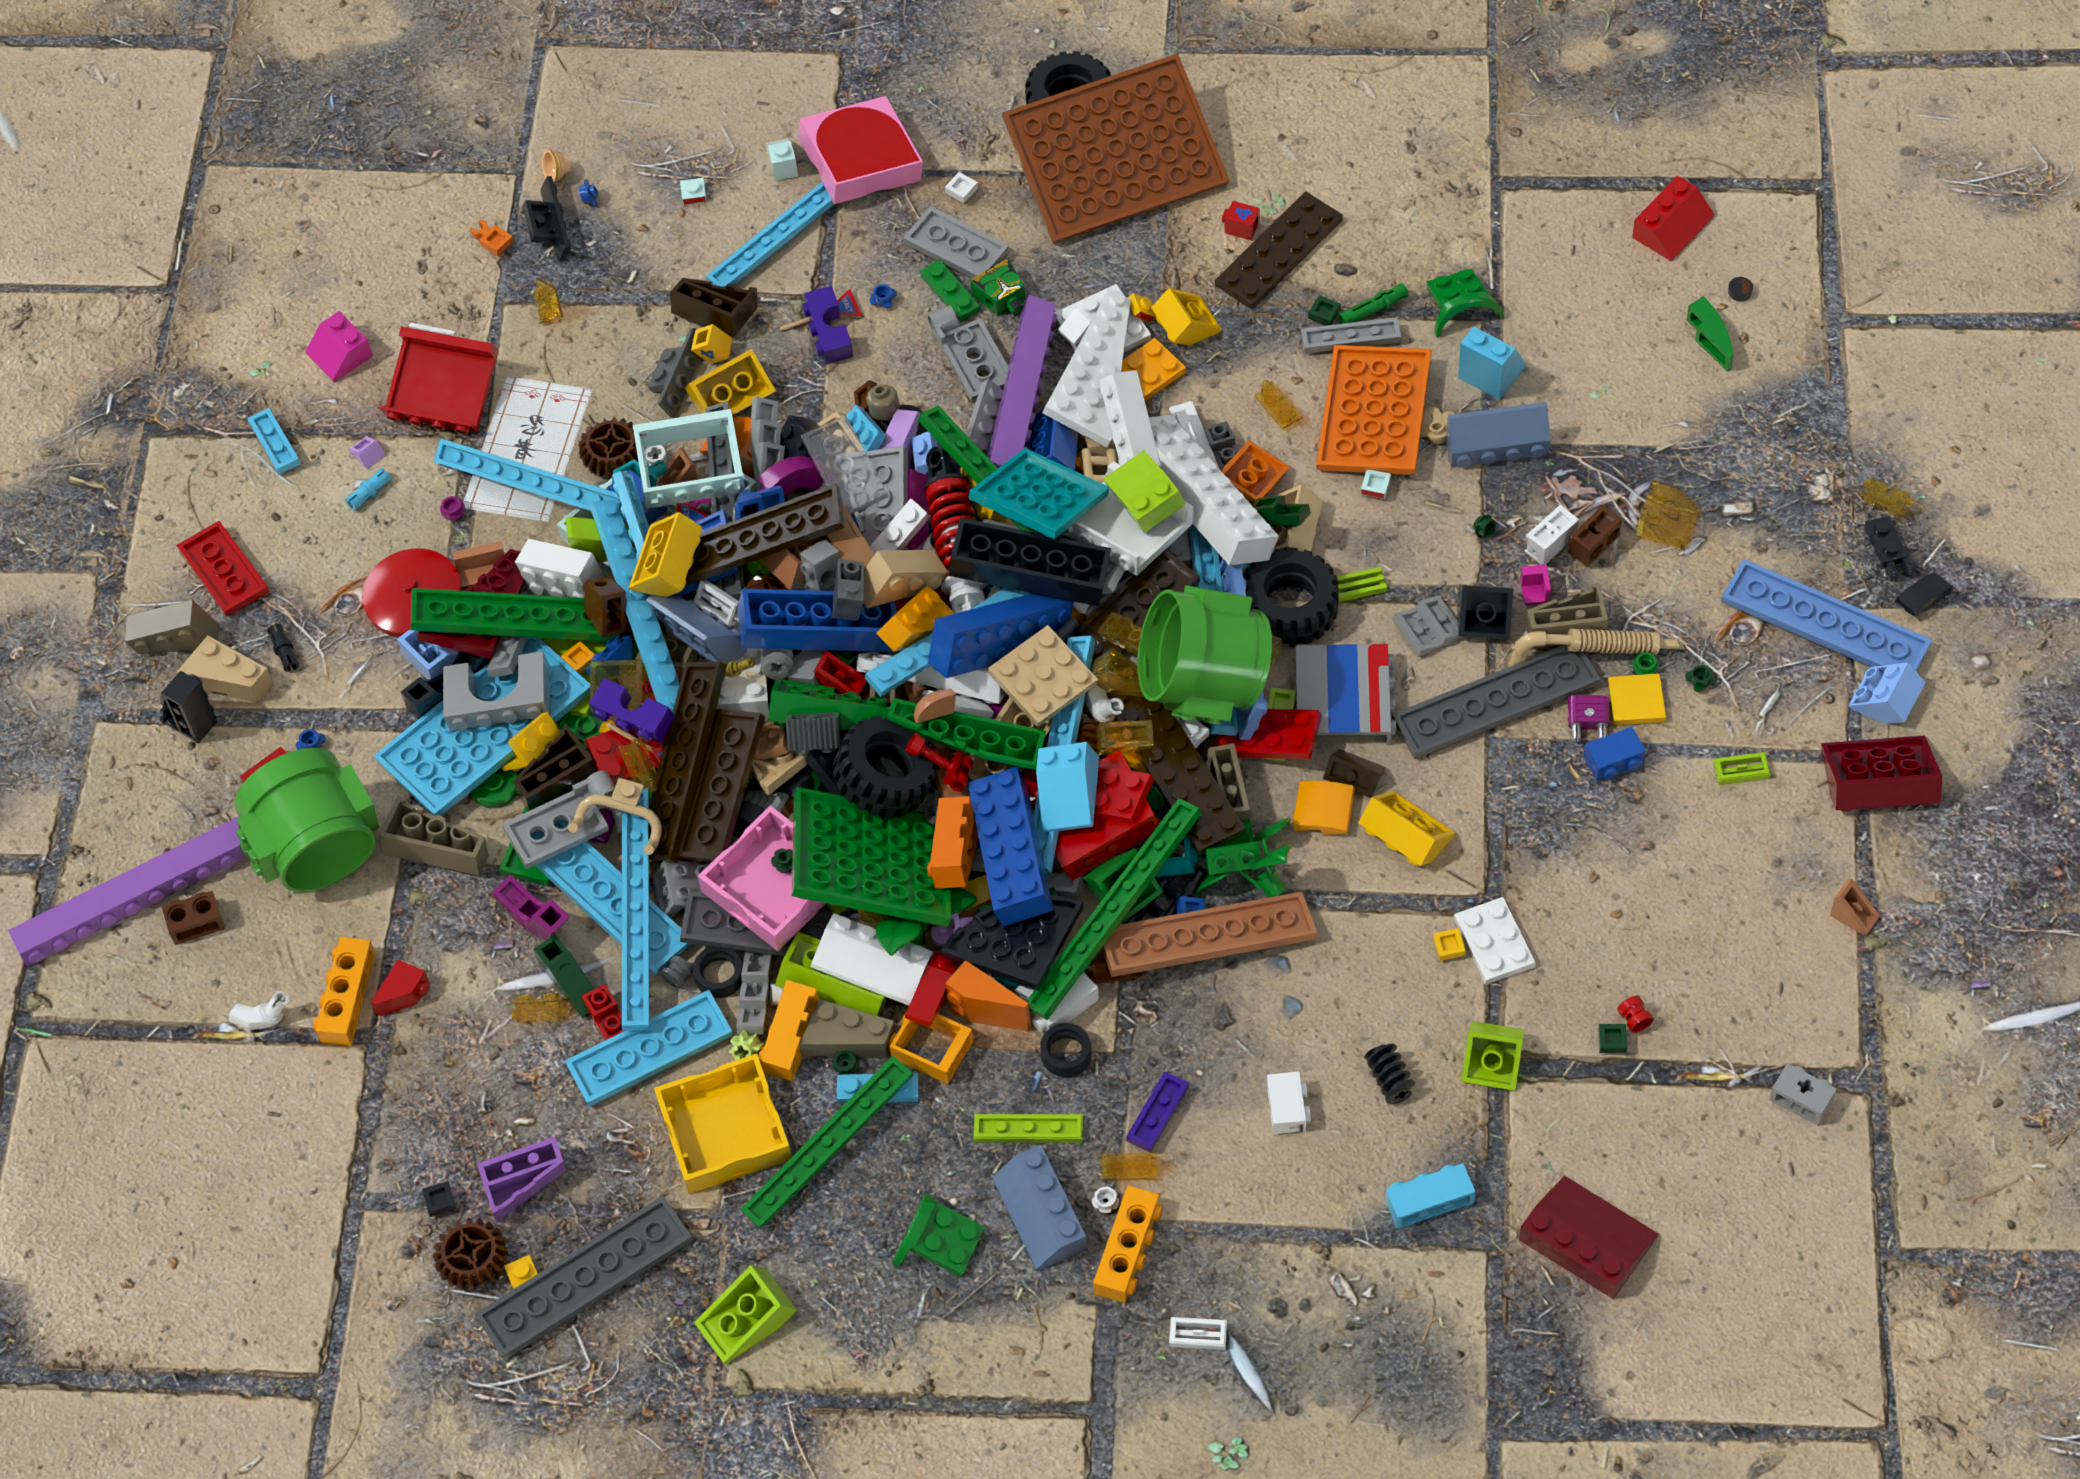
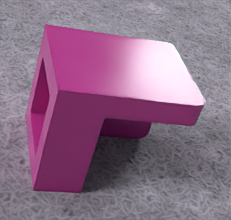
M1547 564L1521 567L1520 584L1524 605H1540L1550 602L1551 587Z

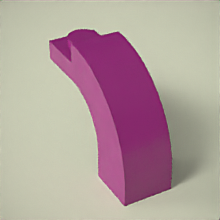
M806 456L790 457L772 465L758 478L763 484L758 491L778 485L783 488L784 496L798 488H809L816 491L820 489L823 483L832 485L838 477L827 466L816 459Z
M511 874L491 894L510 912L511 918L528 932L543 940L553 936L568 922L570 917L551 898L546 903L535 898Z

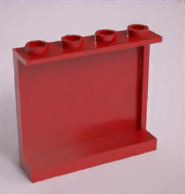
M401 326L399 336L403 341L386 405H380L379 409L386 415L387 419L393 421H400L401 418L407 419L409 423L422 426L423 423L432 424L433 428L439 430H446V427L461 434L477 433L499 350L493 343Z
M1120 749L1099 761L1100 766L1132 771L1130 763ZM1037 798L1031 801L1033 810H1035ZM1146 799L1135 824L1094 817L1093 827L1059 831L1055 854L1063 870L1071 881H1074L1151 836L1160 824V821Z

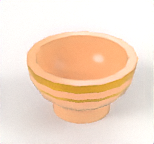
M546 150L542 156V169L545 178L552 176L553 182L556 183L565 174H569L570 162L566 155L562 156L554 150Z

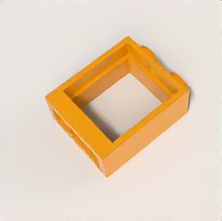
M937 1014L929 1028L954 1039L938 1065L905 1050L920 1023L908 1020L904 1015L901 1022L902 1027L898 1033L895 1032L891 1036L888 1044L891 1057L894 1056L902 1064L949 1084L974 1041L972 1029Z

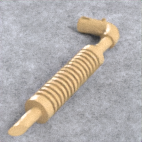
M1571 628L1567 635L1546 634L1545 631H1534L1523 635L1519 640L1515 641L1508 665L1510 667L1525 661L1533 647H1544L1546 644L1567 645L1570 652L1584 651L1619 654H1641L1648 652L1653 655H1657L1659 649L1685 650L1679 639H1660L1658 632Z

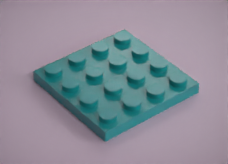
M1024 448L972 488L969 493V499L1000 513L1002 516L1013 519L1025 527L1032 528L1046 537L1055 539L1105 499L1109 494L1110 487Z

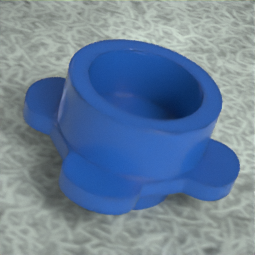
M585 179V185L579 187L580 196L585 204L592 202L593 206H597L598 190L594 184L590 185L588 180Z
M886 284L877 285L873 290V296L870 297V303L890 308L893 305V298L897 296V291Z
M313 729L304 730L299 735L296 749L319 748L326 741L324 734H318Z

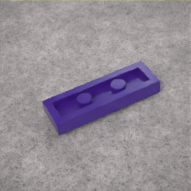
M1164 1072L1128 1132L1126 1141L1151 1153L1188 1090L1189 1082Z

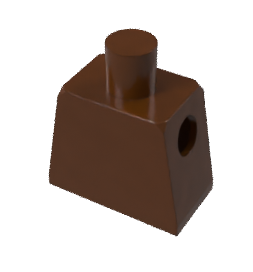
M609 577L586 581L582 587L585 593V614L600 636L604 638L625 632L626 591Z

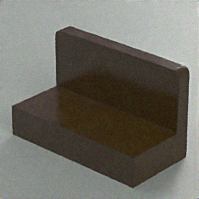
M1338 749L1330 755L1323 779L1330 782L1352 785L1355 787L1356 792L1372 797L1379 777L1385 773L1386 767Z

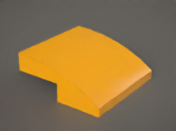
M1300 781L1292 827L1295 831L1320 830L1323 835L1347 834L1355 787L1328 781Z

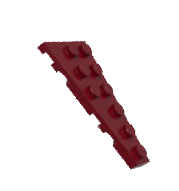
M510 549L493 564V569L487 574L483 573L478 578V582L473 587L469 586L465 591L520 594L525 580L515 561L521 551ZM419 631L417 640L489 659L492 658L501 638L499 635Z

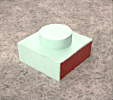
M704 178L680 181L683 205L707 202Z
M1366 470L1361 494L1385 499L1391 474Z

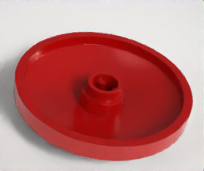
M422 548L402 550L380 561L369 573L362 590L363 607L371 623L387 635L401 637L410 630L412 588L463 590L461 578L454 564L444 555Z

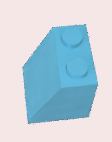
M1473 327L1460 343L1458 378L1499 400L1526 367V363L1516 348L1476 327Z

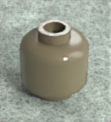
M886 384L877 385L867 393V405L874 419L881 421L891 420L896 409L900 410L901 406L897 391L892 386Z

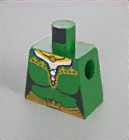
M1009 259L970 279L972 295L995 315H1001L1008 310L1014 316L1021 314L1024 307L1022 302L1025 300V287Z

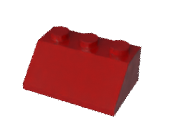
M1677 175L1634 220L1632 238L1672 261L1714 217V213L1698 188Z

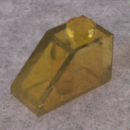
M1114 648L1094 660L1091 672L1098 679L1097 686L1108 693L1144 697L1139 685L1138 665Z
M1152 720L1100 722L1096 729L1098 755H1109L1119 749L1123 754L1154 746Z

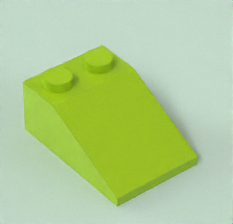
M1145 450L1103 478L1106 485L1110 487V490L1143 533H1146L1186 505L1179 490Z
M750 1265L694 1323L722 1362L727 1364L778 1330L797 1309L767 1269Z

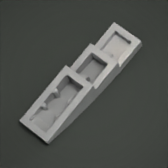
M761 397L752 398L751 449L757 491L763 485L758 478L772 465L784 460L785 446L780 445L781 423H777L778 401Z
M745 952L741 973L742 985L736 1025L737 1034H741L744 1030L747 1031V1034H764L773 955Z

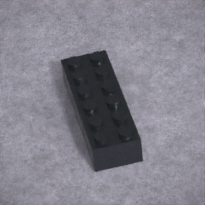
M960 518L950 558L948 576L1099 607L1111 548L1059 537L1053 539L1039 533Z

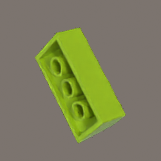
M797 932L782 961L775 986L784 989L786 980L816 988L818 998L878 1016L886 996L811 968V963L821 940Z

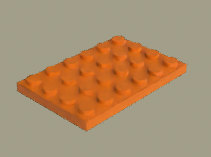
M1334 345L1316 461L1317 470L1366 473V470H1375L1390 474L1416 475L1432 358L1431 349Z

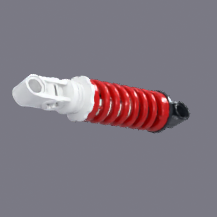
M935 446L928 451L926 456L930 480L926 482L923 489L927 504L929 505V514L932 518L931 527L934 530L935 551L948 571L940 585L941 591L945 595L950 596L949 602L953 612L959 613L970 610L985 600L983 590L988 584L948 576L950 558L960 518L975 520L973 518L975 510L971 506L973 501L969 499L971 490L970 479L961 474L960 465L945 449Z

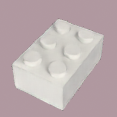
M532 539L527 540L515 561L529 590L536 595L584 598L583 584L588 580L605 577L593 553Z

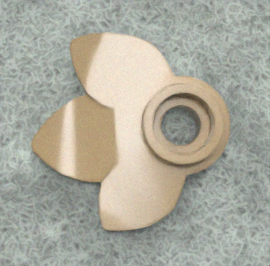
M1426 406L1421 437H1427L1434 444L1444 443L1446 441L1447 417L1455 413L1453 411L1441 413L1436 407Z

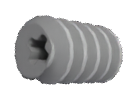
M761 649V671L763 675L773 680L786 678L789 670L793 667V649Z

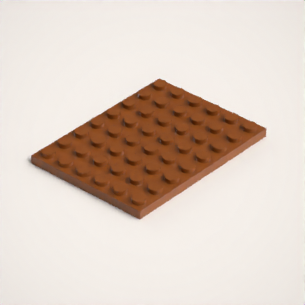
M1178 53L1002 113V118L1053 244L1229 184L1230 181Z

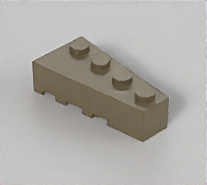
M397 796L378 834L382 853L385 855L480 876L489 857L485 837L458 824L452 825L446 822V818L440 815L434 816L425 812L423 807L417 804L413 806L400 796Z

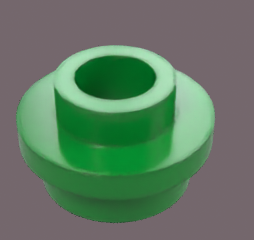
M1643 652L1635 657L1633 670L1637 675L1656 674L1658 671L1659 663L1653 654Z

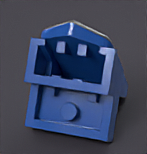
M778 485L752 492L749 489L742 490L732 510V521L785 502L783 488Z

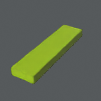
M974 1114L973 1139L974 1143H1083V1114Z

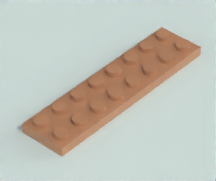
M1297 892L1118 925L1103 945L1102 950L1111 977L1315 940L1317 939V930L1303 893Z

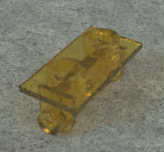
M536 278L538 287L533 292L536 307L539 308V320L548 324L556 315L563 318L557 288L551 282H545Z
M1269 380L1261 383V392L1255 394V397L1281 429L1302 419L1301 414L1272 381L1269 382Z
M1874 477L1872 479L1867 478L1864 483V487L1867 490L1858 493V495L1864 497V502L1873 506L1880 504L1887 508L1886 511L1898 517L1901 514L1906 515L1910 512L1905 507H1910L1914 500L1910 493L1893 487L1890 495L1887 494L1889 484Z
M636 738L631 741V744L618 746L632 782L644 785L643 789L648 788V792L656 791L655 780L657 773L653 763L646 764L645 762L650 758L645 741H641V738Z
M559 993L543 994V999H533V995H518L517 1000L510 1001V1004L516 1005V1009L511 1011L512 1020H517V1022L537 1021L536 1011H541V1020H561V1017H566V1008L561 1006V1002H567V999L559 998Z
M1157 1153L1102 1154V1180L1157 1179Z

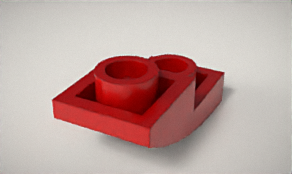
M605 984L582 995V1000L604 1040L626 1031L622 1030V1014L618 1009V1004Z

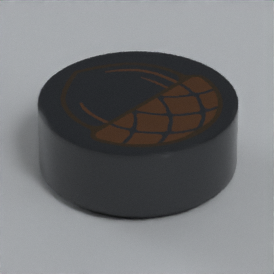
M1736 277L1729 282L1728 295L1733 300L1746 301L1751 297L1753 284L1749 279Z

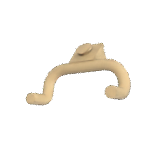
M618 778L612 797L595 794L586 797L580 802L574 819L568 825V830L571 833L577 832L584 822L588 809L594 805H602L645 818L651 825V835L644 847V853L651 855L659 844L662 826L658 816L652 810L637 805L644 785Z

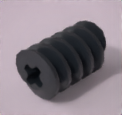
M1394 1043L1375 1047L1364 1056L1368 1067L1372 1069V1075L1376 1078L1377 1085L1381 1087V1093L1385 1096L1386 1103L1391 1105L1407 1100L1412 1095L1410 1089L1415 1086L1414 1080H1407L1411 1073L1408 1070H1404L1406 1063L1399 1061L1401 1054L1395 1052L1397 1046Z

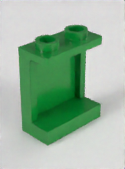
M1250 819L1241 820L1246 828V834L1219 847L1209 848L1203 854L1209 875L1247 870L1257 861L1261 860L1259 844L1253 839Z

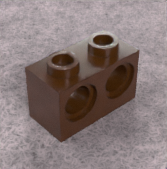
M1602 505L1570 536L1568 553L1588 567L1620 536L1622 518Z
M213 891L201 892L194 897L182 901H173L169 905L162 907L168 932L175 945L226 929Z

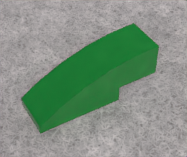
M1702 296L1688 306L1686 320L1697 330L1695 341L1728 372L1731 370L1733 361V349L1728 330L1715 308Z

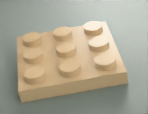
M1048 625L988 668V674L1037 727L1098 684L1097 677Z

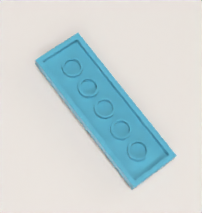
M707 990L650 1018L649 1030H626L565 1060V1063L588 1107H591L732 1037L733 1032L710 990Z

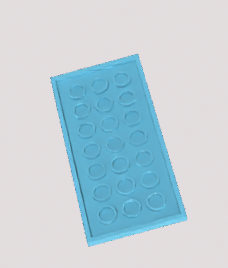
M528 637L521 654L544 652L550 671V716L554 723H556L593 693L594 689L589 682L540 638ZM490 662L474 674L475 697L483 701H496L511 693L518 682V663L513 674L493 678L487 672ZM442 700L376 753L374 758L430 814L442 816L515 756L508 741L534 719L493 724L488 727H473L462 731H450L443 717Z

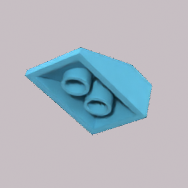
M1087 742L1038 748L1036 774L1042 830L1044 833L1093 827L1099 756Z

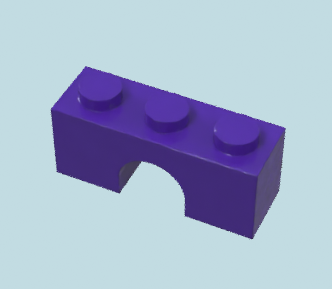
M828 286L804 293L805 303H802V309L805 318L810 317L811 322L808 323L811 336H816L818 341L815 342L818 357L823 356L825 364L853 357L852 343L846 326L831 327L827 325L829 321L840 318L839 305L833 287Z
M603 678L588 703L594 711L593 715L603 722L608 720L614 722L618 728L625 732L632 730L636 732L638 737L647 742L654 740L660 743L675 719L670 708L647 697L640 708L632 711L627 710L632 697L626 687Z

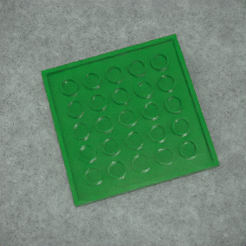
M796 787L793 807L792 897L875 912L881 915L896 916L933 925L949 926L951 921L950 888H935L933 879L928 876L927 867L931 861L935 824H930L926 820L924 812L914 810L901 817H897L896 814H894L893 818H883V815L880 814L876 817L869 815V811L863 810L862 812L857 809V805L853 802L850 804L845 799V796Z

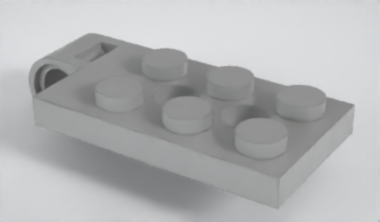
M950 305L927 314L929 326L972 403L977 400L982 382L988 378L999 387L1005 384L1008 365L981 318L959 327L955 312ZM972 353L980 355L976 359H970L968 357V355ZM981 371L990 372V374L985 377L978 375V373Z
M601 770L593 773L586 780L573 785V791L502 824L503 830L526 869L609 831L608 825L599 809L605 807L602 805H594L588 809L582 826L575 833H571L568 830V826L563 829H558L554 826L559 820H565L570 824L574 819L580 802L586 797L595 794L612 797L615 784L607 771ZM535 831H542L545 834L540 840L531 838V834Z

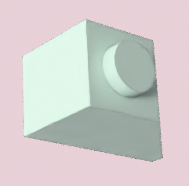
M789 138L766 143L775 181L798 177L796 159Z

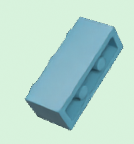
M1450 1164L1438 1172L1432 1174L1423 1173L1415 1177L1414 1180L1405 1183L1402 1181L1393 1183L1385 1191V1202L1396 1228L1399 1229L1473 1204L1476 1191L1464 1164L1456 1166L1455 1164Z

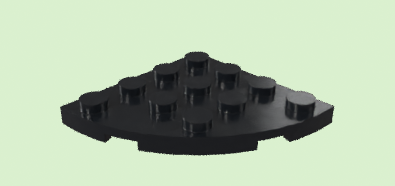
M1051 895L1053 911L1004 927L993 911V906L988 907L974 915L975 919L963 928L959 927L941 949V955L959 963L967 961L981 971L1039 990L1084 908L1083 901Z

